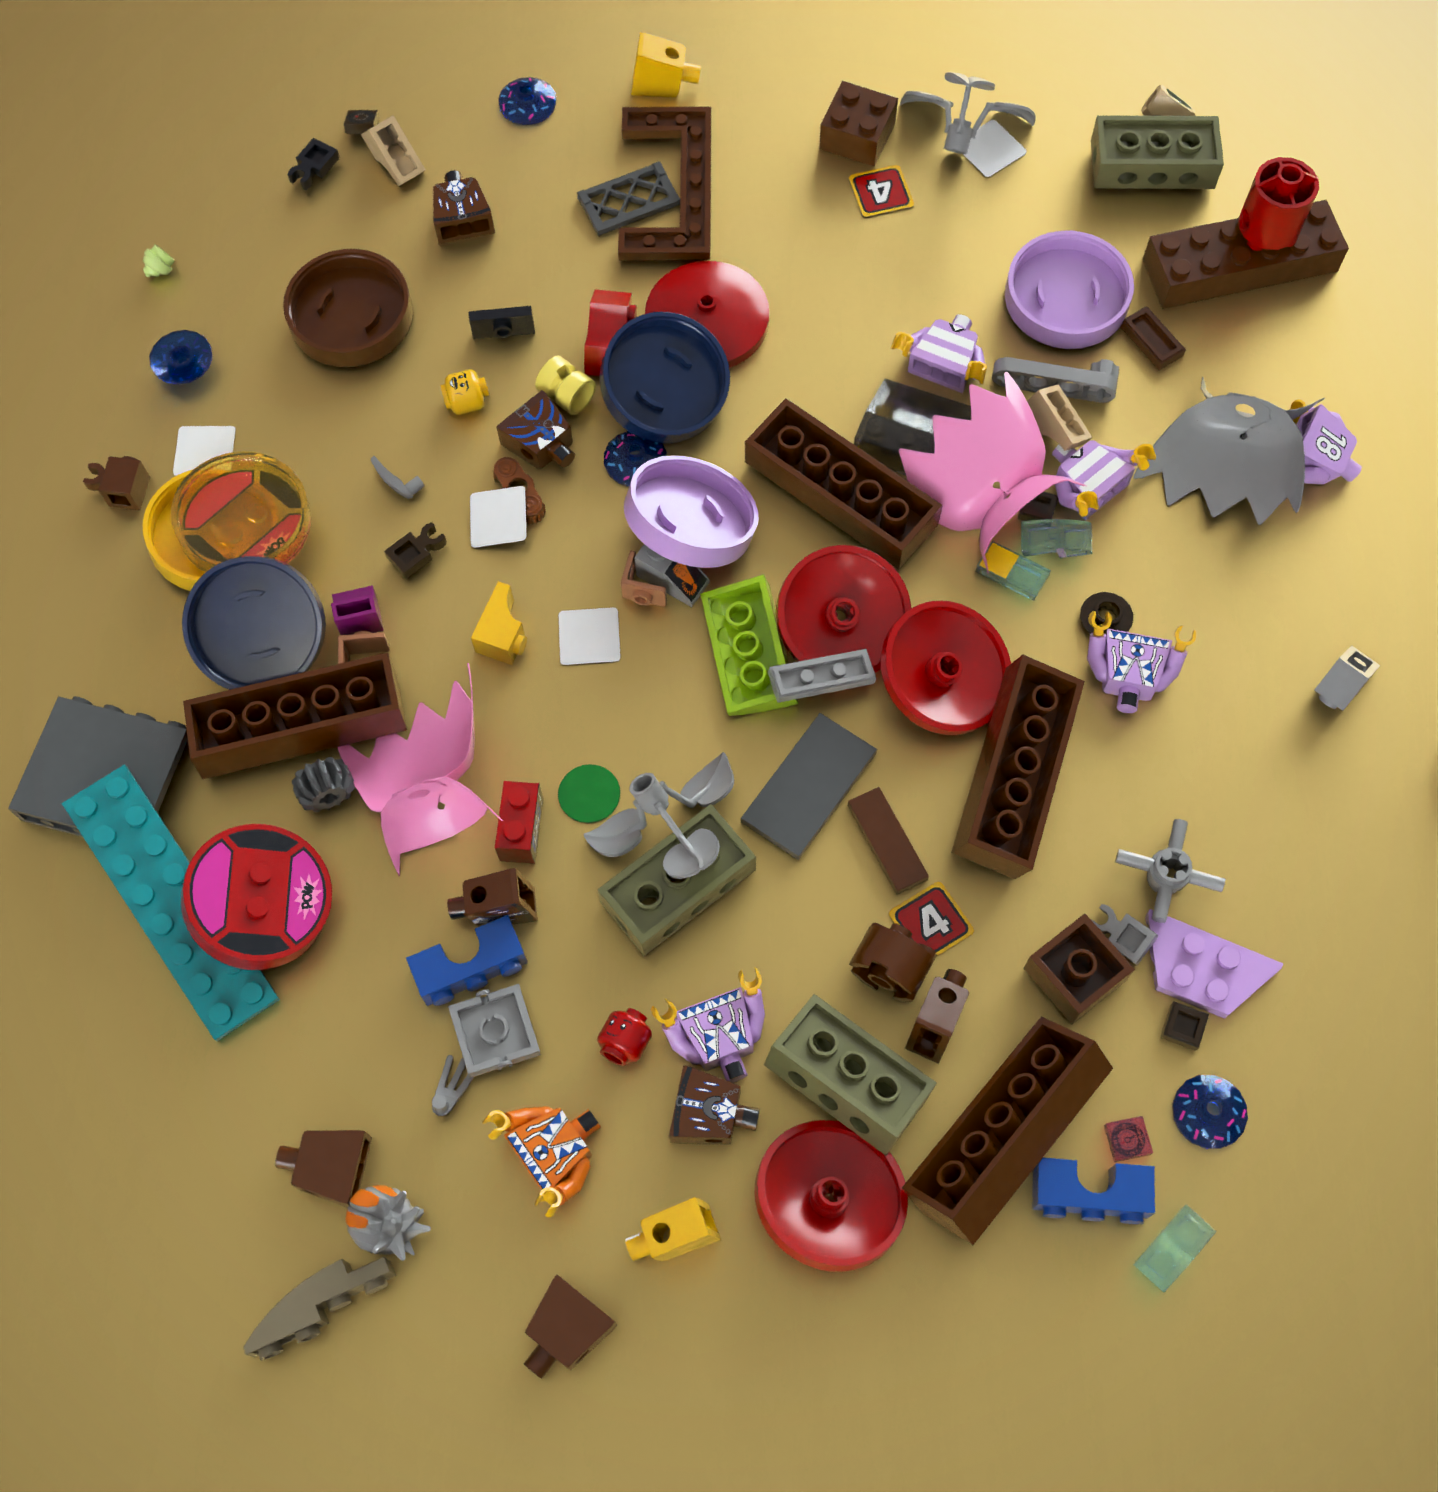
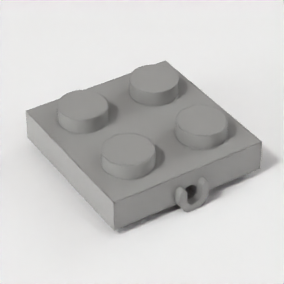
M519 984L494 992H490L488 989L476 993L475 998L448 1006L469 1078L496 1069L502 1070L506 1066L512 1067L515 1063L541 1055Z

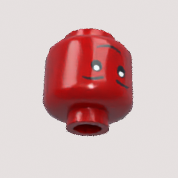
M628 1008L626 1012L613 1011L597 1037V1042L601 1047L600 1054L607 1060L620 1066L637 1062L652 1037L651 1029L645 1023L647 1020L646 1016L632 1008Z

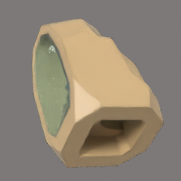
M1161 84L1155 88L1141 109V113L1144 116H1195V110L1186 101Z

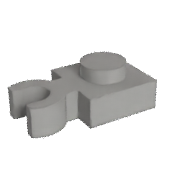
M1102 904L1099 908L1108 915V921L1103 925H1099L1095 921L1093 923L1103 934H1111L1108 938L1109 941L1125 958L1138 966L1158 938V935L1129 914H1126L1120 922L1117 920V916L1112 908Z

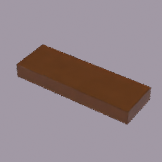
M880 787L849 800L848 807L896 895L927 881L929 875Z

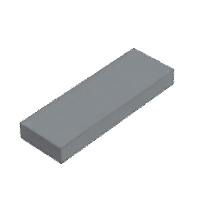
M867 649L773 666L768 670L777 703L871 685L877 679Z

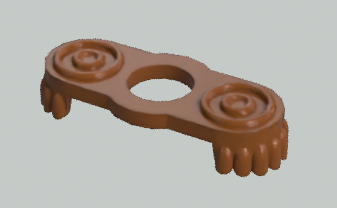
M511 457L499 459L494 465V480L498 479L502 489L509 488L514 481H524L528 485L525 491L526 522L528 524L540 522L544 518L546 510L545 504L535 490L533 479L528 474H525L515 459Z

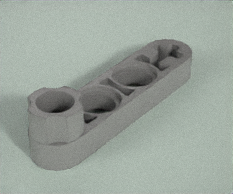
M1003 357L997 359L994 363L992 380L997 385L1005 387L1004 373L1008 372L1020 390L1037 392L1040 389L1059 384L1066 397L1105 403L1112 401L1116 396L1119 366H1116L1111 360L1101 359L1099 362H1093L1090 370Z

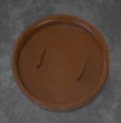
M341 249L327 252L312 259L296 272L289 282L284 295V315L294 341L309 357L330 366L356 367L383 358L402 342L410 328L413 317L410 293L401 271L387 258L368 250Z

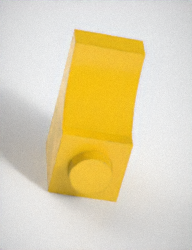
M497 582L471 636L475 653L513 665L516 656L522 655L525 650L527 636H525L522 622L515 620L511 615L514 598L511 586L508 584Z

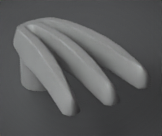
M375 456L371 458V462L380 477L401 496L407 499L413 498L415 493L425 487L418 476L404 485Z
M449 1055L446 1058L435 1096L432 1099V1110L438 1116L447 1115L452 1110L474 1078H469V1075H467L457 1091H454L465 1067L463 1058L460 1060L448 1087L445 1088L453 1057Z

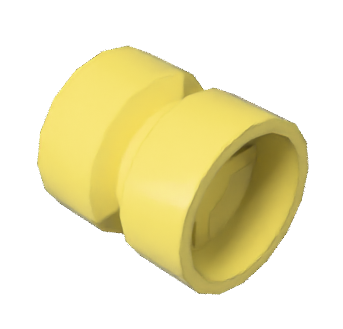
M555 356L544 364L536 378L535 386L539 392L543 390L550 400H555L556 404L566 412L576 415L591 401L595 393L596 382L580 370L576 371V368L561 356Z

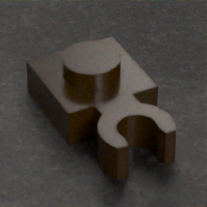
M432 522L422 528L421 535L417 538L409 532L384 551L387 559L406 579L432 561L429 551L440 550L447 543L444 534L439 535L435 539L429 538L436 532L435 525Z

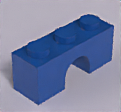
M508 915L474 929L479 940V950L476 956L469 962L459 964L450 961L441 944L406 958L421 998L427 1006L431 1004L434 1006L446 1004L454 999L455 994L466 989L468 991L479 990L488 984V980L502 975V977L514 975L522 969V965L528 963Z
M1042 1158L1033 1169L1032 1210H1042L1043 1216L1049 1218H1065L1066 1212L1080 1213L1081 1219L1087 1221H1104L1106 1215L1119 1216L1120 1222L1125 1224H1143V1218L1147 1219L1155 1214L1154 1166L1115 1163L1109 1169V1182L1106 1191L1093 1193L1085 1189L1078 1179L1077 1160Z

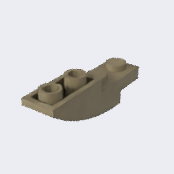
M382 1257L352 1271L350 1263L341 1259L321 1269L300 1283L269 1311L244 1345L245 1354L252 1357L259 1356L260 1360H265L283 1352L282 1345L297 1339L298 1343H302L315 1338L320 1334L319 1328L329 1324L324 1311L325 1308L328 1307L329 1311L338 1310L352 1302L351 1296L365 1290L368 1295L388 1286L387 1280L396 1276L391 1261Z

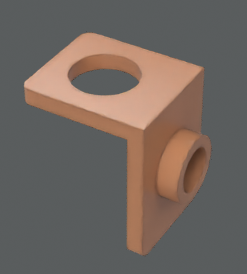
M630 550L621 580L623 598L631 599L639 605L654 604L665 607L667 603L665 587L633 581L636 572L634 558L636 552Z
M358 631L353 635L338 636V664L349 662L351 654L390 651V645L383 632Z

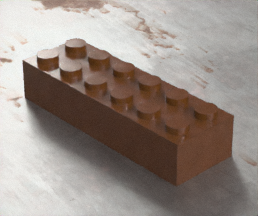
M1326 199L1313 203L1298 239L1291 247L1279 250L1263 249L1261 251L1251 249L1239 229L1238 218L1150 236L1142 260L1161 307L1165 309L1338 272L1349 247Z
M787 398L780 403L745 441V463L865 547L884 558L898 570L939 525L942 504Z
M388 652L183 701L190 759L202 779L407 730L397 675Z
M1024 654L1006 667L951 853L1013 879L1033 870L1085 681Z
M1041 1016L903 1185V1191L921 1213L971 1245H974L1113 1070L1112 1065L1096 1041Z

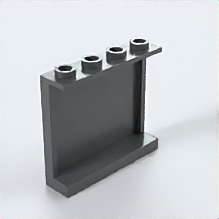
M58 696L8 809L21 821L83 837L61 803L125 764L158 813L184 748L188 745L186 726L176 721H168L167 724L158 722L152 716L144 713H136L135 716L126 714L123 710L113 705L95 706L90 701L81 697L74 696L71 700Z

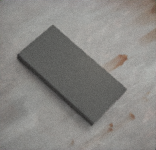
M819 713L743 814L741 823L799 860L874 758L877 749Z

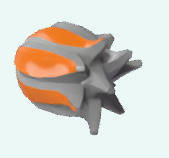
M374 1185L358 1190L351 1197L350 1205L346 1212L347 1230L359 1248L379 1255L395 1254L401 1261L405 1260V1252L413 1256L415 1255L410 1240L420 1233L429 1232L431 1227L417 1223L424 1214V1211L418 1206H411L410 1201L406 1197V1191L401 1192L397 1188H390L385 1185Z

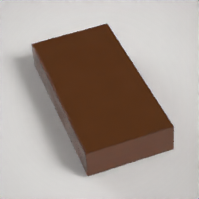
M1147 306L1125 318L1120 326L1158 370L1183 357L1186 349Z

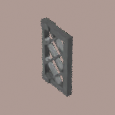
M660 161L577 192V198L598 236L680 205V198ZM653 174L657 178L655 183L642 180V178ZM632 183L628 194L614 190ZM637 185L652 190L648 200L633 196ZM657 191L667 196V198L652 202ZM605 194L600 204L590 200L592 197ZM609 196L625 200L620 210L605 206ZM629 202L643 206L630 212H625ZM602 212L616 216L604 222L600 219Z

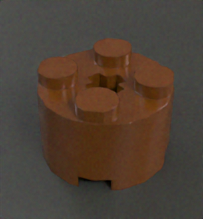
M872 923L849 965L853 966L851 972L872 989L877 991L880 986L894 991L893 999L913 1002L937 954L932 948L912 940V933L899 924L893 923L890 928H887L878 923Z

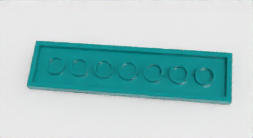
M125 764L61 803L215 1041H219L280 1000L261 970H246L226 965L207 954L190 935L181 910V892L190 861Z

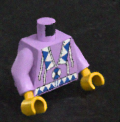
M1092 611L1089 614L1088 621L1094 628V631L1089 636L1087 661L1096 679L1102 682L1103 692L1118 696L1117 709L1124 713H1135L1138 710L1139 700L1150 701L1155 692L1164 691L1179 676L1187 655L1185 648L1195 641L1196 631L1193 630L1192 637L1188 641H1182L1179 639V633L1183 625H1180L1174 633L1177 643L1175 646H1172V640L1107 629L1112 623V616L1107 611L1105 612V622L1102 625H1097L1095 623L1096 611Z
M754 967L756 978L752 982L744 981L742 970L738 973L740 984L745 989L744 993L741 987L678 1011L670 1000L665 999L669 1007L665 1015H659L657 1009L654 1006L651 1007L652 1015L659 1022L663 1023L662 1029L676 1053L691 1064H701L705 1071L721 1066L725 1079L732 1083L748 1075L741 1058L753 1053V1044L761 1038L765 1010L762 992L758 989L761 986L762 977L756 967Z

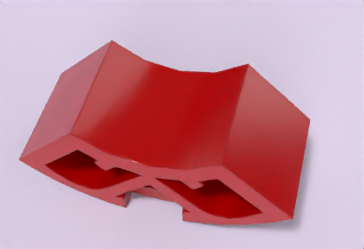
M594 290L590 301L588 331L584 345L585 375L600 376L602 360L611 339L624 324L637 317V305H631L632 293Z

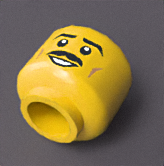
M472 369L449 374L445 378V384L440 385L447 410L452 409L457 415L482 409L485 405L484 397L490 396L485 377L478 378L477 373Z

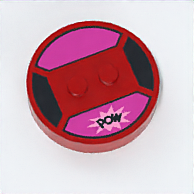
M267 824L240 825L222 831L210 838L192 858L185 874L181 892L183 919L187 930L198 946L214 959L226 965L246 970H264L279 967L304 954L319 937L328 918L332 903L330 875L317 851L295 833Z

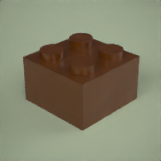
M842 81L821 122L819 149L875 167L895 125L898 98Z
M1085 913L1032 954L1023 968L1071 1024H1074L1126 982L1135 970Z

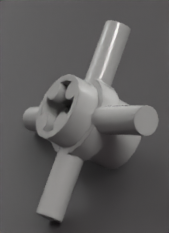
M1175 819L1173 821L1168 848L1158 851L1152 858L1118 849L1115 863L1147 871L1148 884L1157 892L1152 920L1159 923H1165L1167 920L1172 894L1182 890L1188 883L1222 892L1225 885V878L1192 869V862L1189 856L1182 851L1188 822L1182 819ZM1168 868H1173L1176 871L1174 878L1166 876L1169 872Z

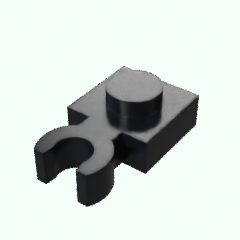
M312 138L296 157L298 165L288 171L287 175L290 183L294 184L297 179L302 178L300 180L302 189L308 190L313 184L312 178L315 175L323 178L340 158L338 150Z

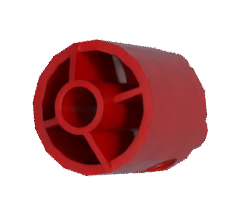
M1277 157L1267 160L1258 168L1238 218L1239 229L1251 249L1255 251L1263 249L1279 250L1291 247L1296 243L1320 189L1319 178L1314 170L1305 162L1292 157Z

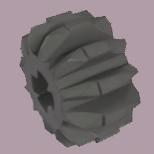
M328 757L325 760L317 759L312 764L306 763L305 768L298 770L295 773L296 777L291 781L293 792L299 804L303 806L304 810H313L314 812H319L322 809L330 810L335 805H341V801L349 799L351 792L355 789L354 779L348 766L345 765L342 759H334L333 757Z

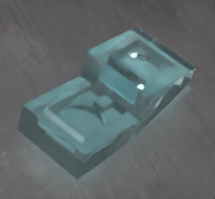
M1070 519L1021 521V551L1024 557L1057 552L1059 558L1093 554L1092 523Z
M1185 1204L1160 1231L1158 1237L1134 1262V1266L1162 1292H1165L1213 1237L1216 1230Z

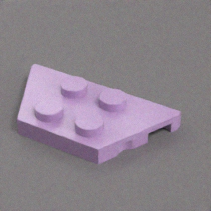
M1149 909L1146 914V924H1148L1149 929L1158 935V938L1150 948L1151 960L1154 963L1153 978L1155 990L1225 1019L1282 969L1283 963L1169 916H1167L1165 923L1152 920V909Z

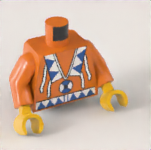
M549 1106L520 1108L505 1113L493 1110L482 1121L483 1124L493 1122L497 1126L496 1129L488 1134L490 1139H496L504 1131H508L504 1135L542 1190L534 1204L537 1206L540 1202L545 1201L551 1205L545 1214L546 1217H553L559 1205H563L581 1191L591 1168L589 1159L592 1157L589 1148L583 1140L601 1128L589 1109L571 1122L561 1108L552 1109Z

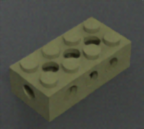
M1097 115L1090 140L1094 188H1216L1224 166L1219 116Z
M712 804L679 828L686 839L694 831L701 828L708 829L716 835L720 845L719 853L716 860L708 868L700 870L694 876L685 878L681 883L671 882L672 877L663 868L664 857L673 846L681 843L676 835L672 833L597 889L600 903L643 956L647 955L756 871V856ZM646 898L657 899V902L652 905L641 903Z
M813 994L774 1042L764 1063V1066L885 1156L924 1105L937 1084L815 994Z

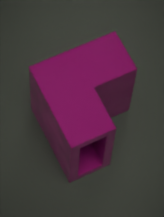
M373 585L332 594V613L340 635H353L358 631H369L371 633L384 631L377 594Z

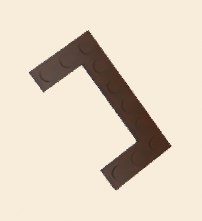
M622 107V139H681L680 227L619 228V260H711V107Z

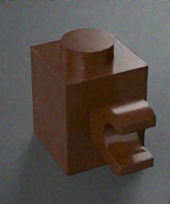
M109 456L105 469L98 463L88 464L90 472L98 476L94 479L84 478L83 482L89 490H99L109 507L141 509L150 476L141 460L130 456H123L122 458Z

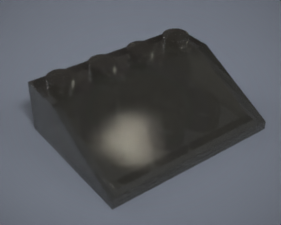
M885 378L865 411L854 438V445L892 471L906 475L899 449L903 448L935 454L933 416L939 415L971 420V406Z

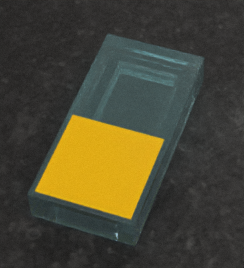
M994 541L990 543L985 552L989 573H987L983 558L980 559L975 570L1035 601L1051 573V570Z

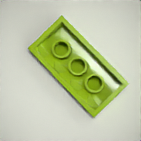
M764 574L701 593L727 714L729 716L754 714L798 704V699L777 703L768 675L770 667L788 664L789 662L785 646L777 628L776 609L771 588Z

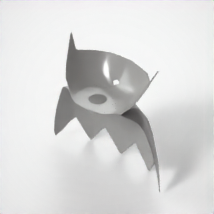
M1203 376L1201 390L1206 400L1187 409L1168 427L1153 445L1157 458L1155 460L1148 459L1149 468L1143 471L1137 468L1133 479H1139L1162 472L1168 506L1200 488L1211 516L1214 518L1245 498L1248 499L1258 525H1261L1287 498L1293 510L1297 513L1304 490L1305 453L1301 431L1293 419L1304 414L1325 398L1305 407L1284 410L1255 396L1229 392L1227 395L1213 397L1206 390ZM1238 404L1249 405L1254 409L1255 415L1237 411L1235 407ZM1246 432L1247 438L1241 439L1240 435Z

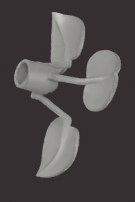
M946 72L944 76L948 82L966 86L959 119L954 118L953 124L951 121V107H953L954 103L942 97L922 91H907L900 101V105L909 102H931L943 107L946 115L944 132L947 133L944 149L960 154H967L970 139H975L977 130L990 111L1005 112L1018 116L1029 122L1032 127L1036 120L1034 111L1026 106L1007 102H986V106L973 128H970L971 122L965 120L971 87L993 91L996 85L980 77H967L956 72Z
M722 752L691 778L680 794L667 787L664 781L659 782L652 773L639 775L632 781L629 787L631 794L635 798L633 804L637 809L632 808L619 812L598 828L584 833V838L601 855L607 857L622 856L640 843L642 839L640 830L647 826L645 812L651 815L660 814L681 842L673 846L664 857L663 868L670 877L677 879L688 878L698 874L700 870L708 868L716 860L720 848L718 838L712 831L701 828L694 831L686 839L666 811L669 805L668 795L690 808L695 807L697 803L701 807L718 803L730 793L734 785V774L728 757Z

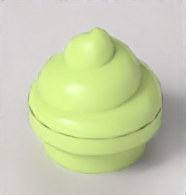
M155 244L151 250L149 248L145 250V256L143 257L145 266L143 270L146 277H158L161 274L168 275L173 270L171 266L175 260Z

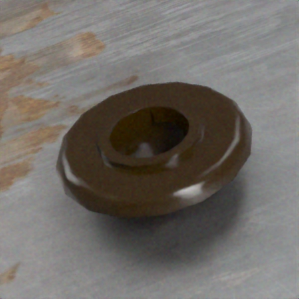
M1100 592L1091 595L1084 601L1081 607L1080 619L1083 627L1089 633L1094 631V628L1088 621L1089 614L1092 611H1096L1095 623L1102 625L1105 620L1098 613L1102 609L1111 610L1116 616V619L1112 620L1110 627L1107 629L1129 632L1133 624V611L1130 604L1123 597L1115 593Z

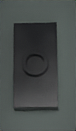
M531 306L469 312V323L473 340L535 334Z

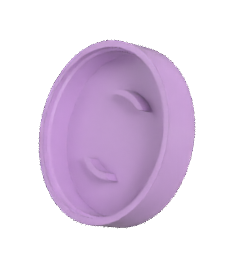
M1055 231L1032 239L1017 252L1012 260L1007 277L1005 302L1015 324L1034 340L1056 348H1085L1106 340L1120 328L1123 320L1126 318L1133 297L1134 279L1126 259L1110 243L1084 232Z
M663 456L649 460L641 465L632 477L624 501V514L627 523L639 540L651 550L669 560L700 568L720 567L738 560L746 552L759 520L758 508L752 495L738 479L716 465L686 456Z

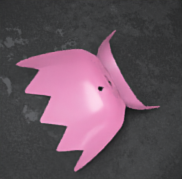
M1008 372L1004 373L1006 397L994 394L973 384L969 385L971 420L939 415L933 416L935 454L903 448L899 449L907 481L942 504L940 525L956 531L981 529L979 545L987 573L989 571L985 552L992 538L1020 509L1051 486L1064 481L1087 487V485L1063 476L1042 475L1046 454L1045 444L1030 406ZM994 482H1000L1001 489L993 488Z
M467 663L471 685V699L460 684L454 681L445 719L420 702L408 740H405L397 733L377 737L370 759L349 744L337 747L341 759L348 766L352 774L354 786L371 811L381 812V827L384 840L399 876L400 854L426 847L458 834L475 824L486 814L487 809L503 821L472 790L457 781L469 769L474 759L473 689L469 663ZM439 802L445 804L444 809L438 808Z

